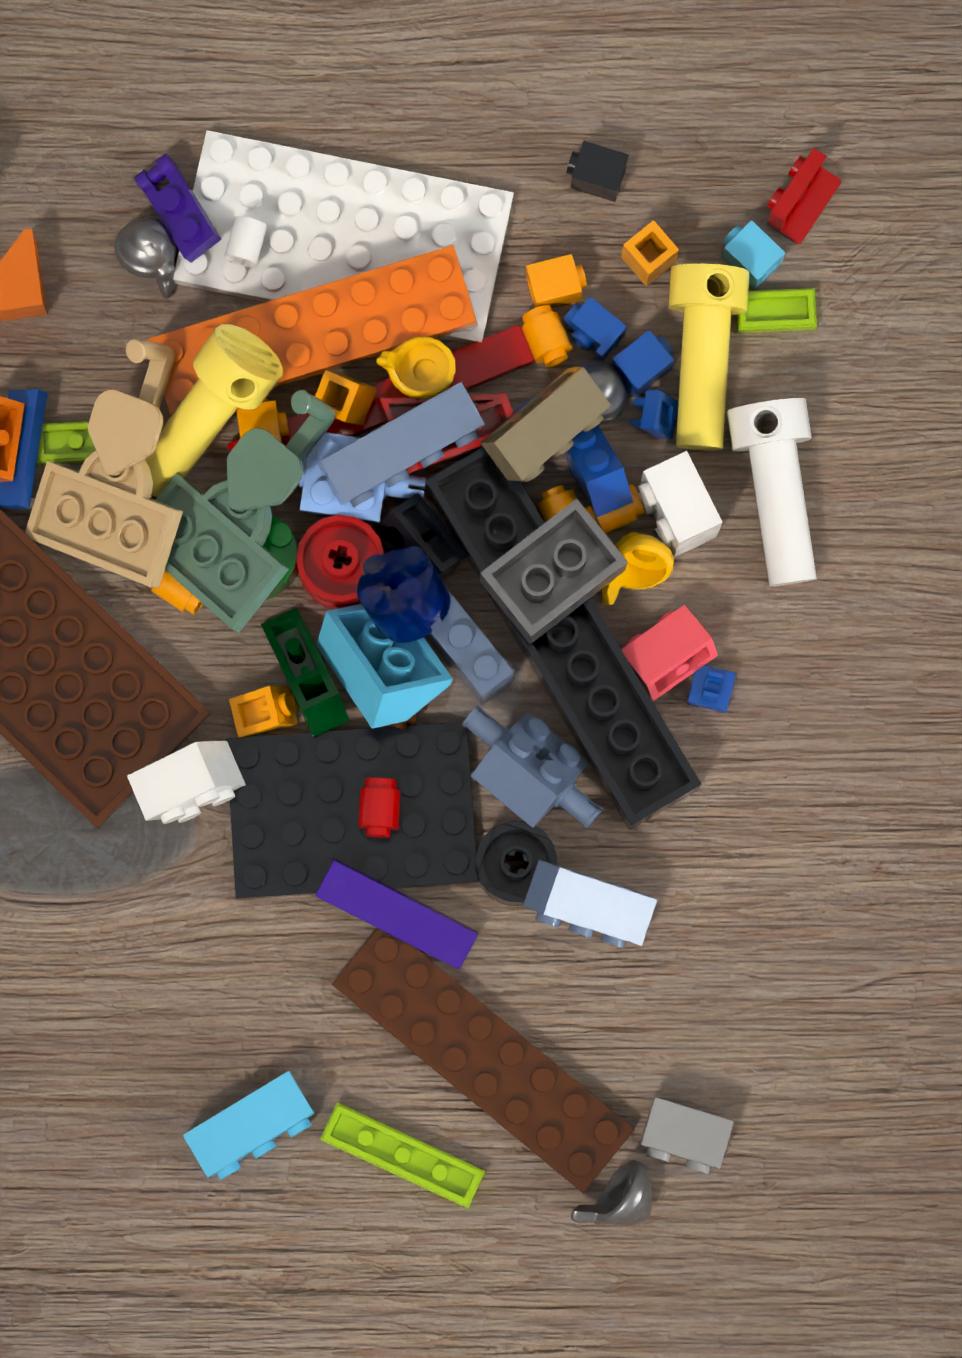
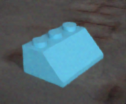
M396 597L326 611L316 646L372 729L407 721L451 685L453 678Z

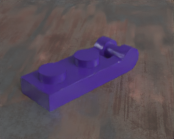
M164 153L155 160L157 165L148 172L146 170L141 171L134 179L148 197L182 256L192 263L222 239L176 163L167 153ZM167 177L170 183L160 190L157 184Z

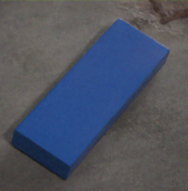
M9 390L8 399L24 403L25 405L13 481L0 482V509H29L48 394L42 390Z

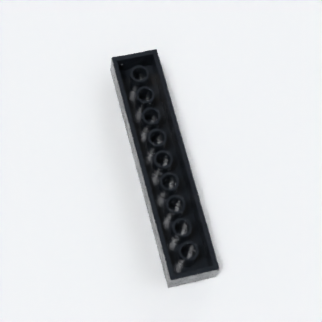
M484 447L426 479L428 494L455 539L467 552V559L479 579L480 573L544 524L543 519L520 481H508ZM489 594L629 830L699 790L702 785L590 598L533 643L529 644Z

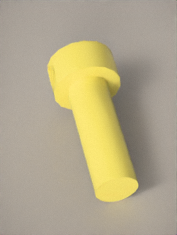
M679 264L671 266L668 308L684 313L676 433L677 448L702 451L723 450L731 315L746 313L748 305L749 271L744 268L721 264Z
M221 324L215 328L194 357L193 367L199 379L163 426L155 451L145 458L146 463L150 467L153 481L151 495L158 497L176 473L185 478L237 408L256 409L282 377L283 367L277 355L266 343L249 331L232 324Z

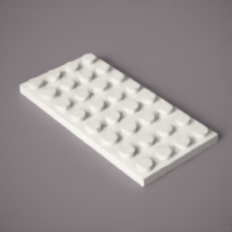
M206 130L193 193L222 240L192 263L187 261L179 251L173 276L175 284L268 302L454 245L478 326L440 338L468 344L482 343L514 192ZM236 216L250 217L267 225L256 267L234 264L224 258Z

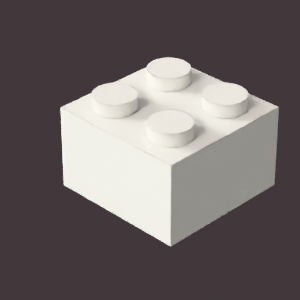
M687 451L643 471L639 485L640 492L638 494L641 498L645 514H653L657 524V528L654 529L656 538L671 550L674 557L717 538L723 522Z
M227 741L194 742L127 776L145 820H161L163 824L177 819L181 823L195 818L201 814L199 807L210 803L213 806L223 804L235 798L234 790L246 785Z

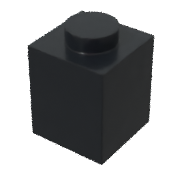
M583 141L580 153L573 151L568 163L566 174L572 175L571 188L616 202L627 168L629 155Z

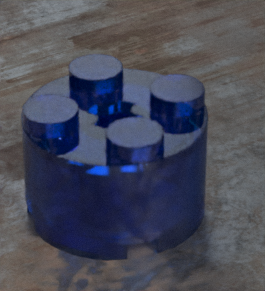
M412 546L392 550L383 555L376 554L370 556L363 563L364 572L357 585L358 599L377 630L381 634L388 636L391 641L407 643L419 640L433 631L430 626L439 617L443 621L447 616L451 603L449 591L432 562L421 548Z

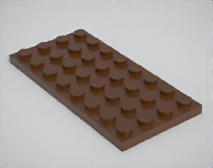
M0 509V734L99 829L134 793L127 776L174 753L211 713Z

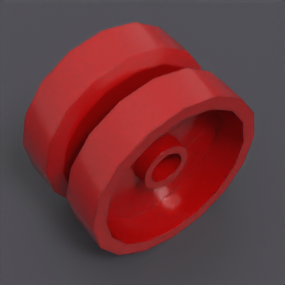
M334 515L320 519L306 530L298 544L296 563L302 586L313 601L327 609L334 610L367 603L376 596L384 582L386 562L381 540L370 525L356 517ZM339 559H345L349 562V566L343 564L342 569H336L335 562Z

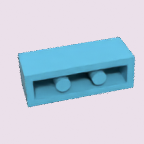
M287 1071L183 1134V1137L207 1178L217 1174L221 1181L241 1169L238 1163L239 1160L251 1153L257 1159L276 1148L277 1146L273 1140L288 1132L292 1138L312 1126L309 1118L314 1116L315 1112L291 1072Z

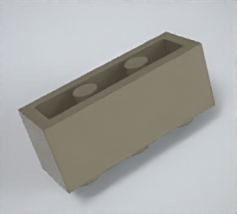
M584 367L568 368L480 443L508 481L524 480L528 482L544 470L545 467L542 464L552 455L557 457L569 450L574 444L572 438L582 430L587 432L597 426L603 420L601 414L611 404Z

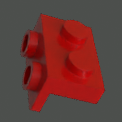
M815 148L812 149L807 158L801 155L798 157L788 173V176L793 178L786 190L779 187L767 205V208L772 210L767 226L798 245L803 242L841 184L840 178L823 168L827 156Z

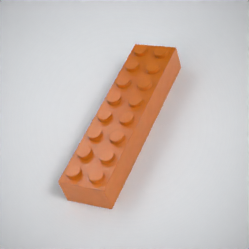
M454 245L157 335L148 338L147 341L168 345L175 352L174 364L164 392L171 416L199 379L193 367L194 357L215 328L221 324H232L243 328L260 338L272 349L283 367V375L274 386L276 388L322 374L325 370L332 371L378 357L383 351H392L403 342L414 337L437 339L476 327L478 323Z

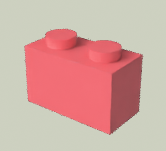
M685 604L676 611L664 614L655 626L643 634H637L630 638L625 647L621 649L652 701H655L718 656L712 637Z

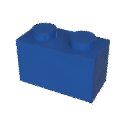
M599 425L587 432L583 430L572 438L574 444L565 452L570 472L596 518L633 503L624 468Z

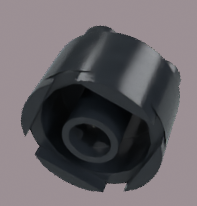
M511 821L495 827L484 836L476 853V874L480 886L489 897L501 904L523 906L539 859L557 865V855L553 843L542 829L537 826L532 828L524 821ZM519 854L523 856L522 863L528 867L526 870L519 869L517 874L511 873L510 865L505 863V860H513L515 855Z

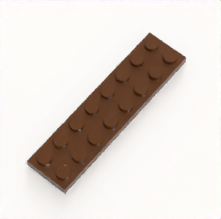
M379 928L332 983L337 990L582 1193L586 1191L635 1130L414 946Z

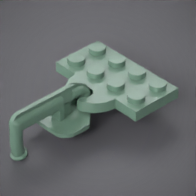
M299 390L293 394L291 406L295 413H308L310 416L286 446L268 431L260 428L252 429L242 436L227 457L226 481L213 485L203 494L183 476L176 473L155 500L183 511L165 570L228 627L238 633L241 632L289 570L263 547L271 529L272 513L270 506L280 505L285 502L299 484L303 476V460L328 430L336 416V412L331 406L304 390Z

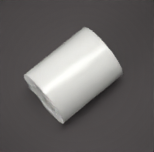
M236 216L224 258L234 264L256 267L267 225L250 217Z

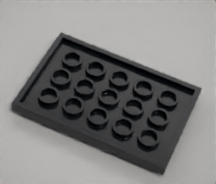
M463 722L410 725L407 726L406 731L397 727L326 731L315 737L309 732L226 738L246 784L234 790L235 798L230 800L236 900L315 895L334 858L394 889L478 883L467 727L462 725ZM365 778L397 780V790L401 791L399 830L390 831L389 838L366 836V829L358 828L360 788H364Z

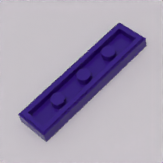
M335 858L315 893L316 897L459 970L478 936V931Z

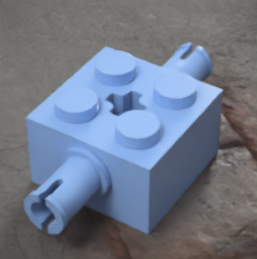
M325 432L302 462L303 476L299 482V487L303 488L299 512L327 517L334 515L353 516L366 523L378 524L383 499L386 500L387 496L409 499L417 493L423 498V490L409 489L408 486L424 488L426 477L409 475L406 479L389 488L384 481L371 488L374 497L353 508L350 501L340 505L317 463L360 438Z

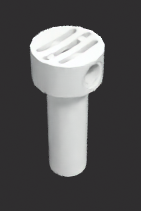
M778 399L729 409L727 416L732 449L737 452L749 451L769 586L789 585L816 580L815 563L796 443L808 441L812 438L806 399ZM769 416H776L778 419L776 429L772 433L762 434L761 424L763 420Z

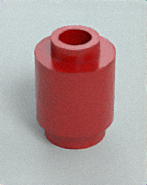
M365 778L364 788H360L358 828L366 829V836L389 838L390 831L399 830L401 791L397 790V780Z

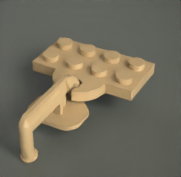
M132 339L126 345V354L129 360L134 363H140L144 359L150 360L139 398L117 390H107L98 396L88 423V432L96 450L85 459L80 471L57 462H46L25 534L33 541L148 587L159 588L183 511L151 499L153 481L150 467L146 463L145 458L155 451L162 430L163 417L159 408L174 364L175 352L168 345Z

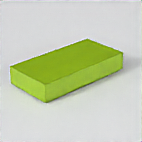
M815 288L748 291L747 312L736 315L737 333L816 330Z

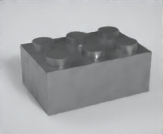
M576 498L480 573V582L529 644H531L626 570L628 561Z

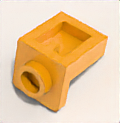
M267 686L229 699L238 738L250 737L278 727H290L298 723L296 718L297 703L288 686Z

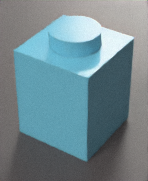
M751 220L744 228L737 225L724 238L722 242L726 246L723 249L721 258L729 266L748 270L749 285L755 290L782 264L786 252Z

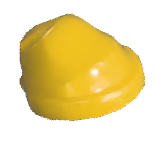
M414 337L403 342L392 351H383L376 359V363L387 370L394 386L405 395L416 399L433 398L444 392L452 384L456 372L455 358L450 349L441 341L431 337Z
M631 532L623 536L615 546L628 561L627 567L622 574L602 588V604L607 606L613 605L619 594L620 587L634 590L647 589L665 581L673 572L674 556L671 550L659 539L651 535Z

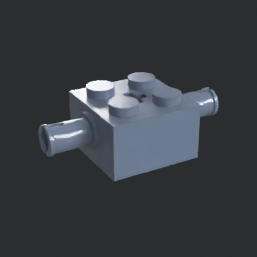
M479 705L475 707L462 725L467 727L490 748L471 777L532 828L554 806L557 808L560 805L587 829L602 812L603 808L596 805L575 787L577 784L576 780L590 764L580 755L579 751L575 747L566 744L549 729L546 723L535 718L529 712L511 728L509 726L504 728L482 710V707Z

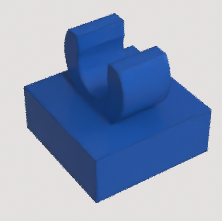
M646 390L645 398L639 397L633 400V405L643 409L642 418L639 420L630 419L629 424L638 430L646 431L658 439H672L678 401L661 390Z
M704 665L694 672L687 704L726 714L736 673Z

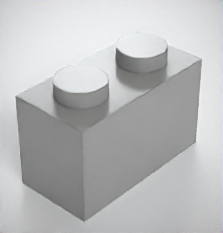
M654 1097L639 1145L648 1148L646 1156L665 1162L670 1161L671 1155L687 1160L685 1168L709 1174L710 1168H721L734 1121Z

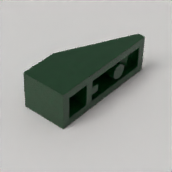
M292 609L262 623L263 631L312 736L315 737L350 721L340 695L298 609Z

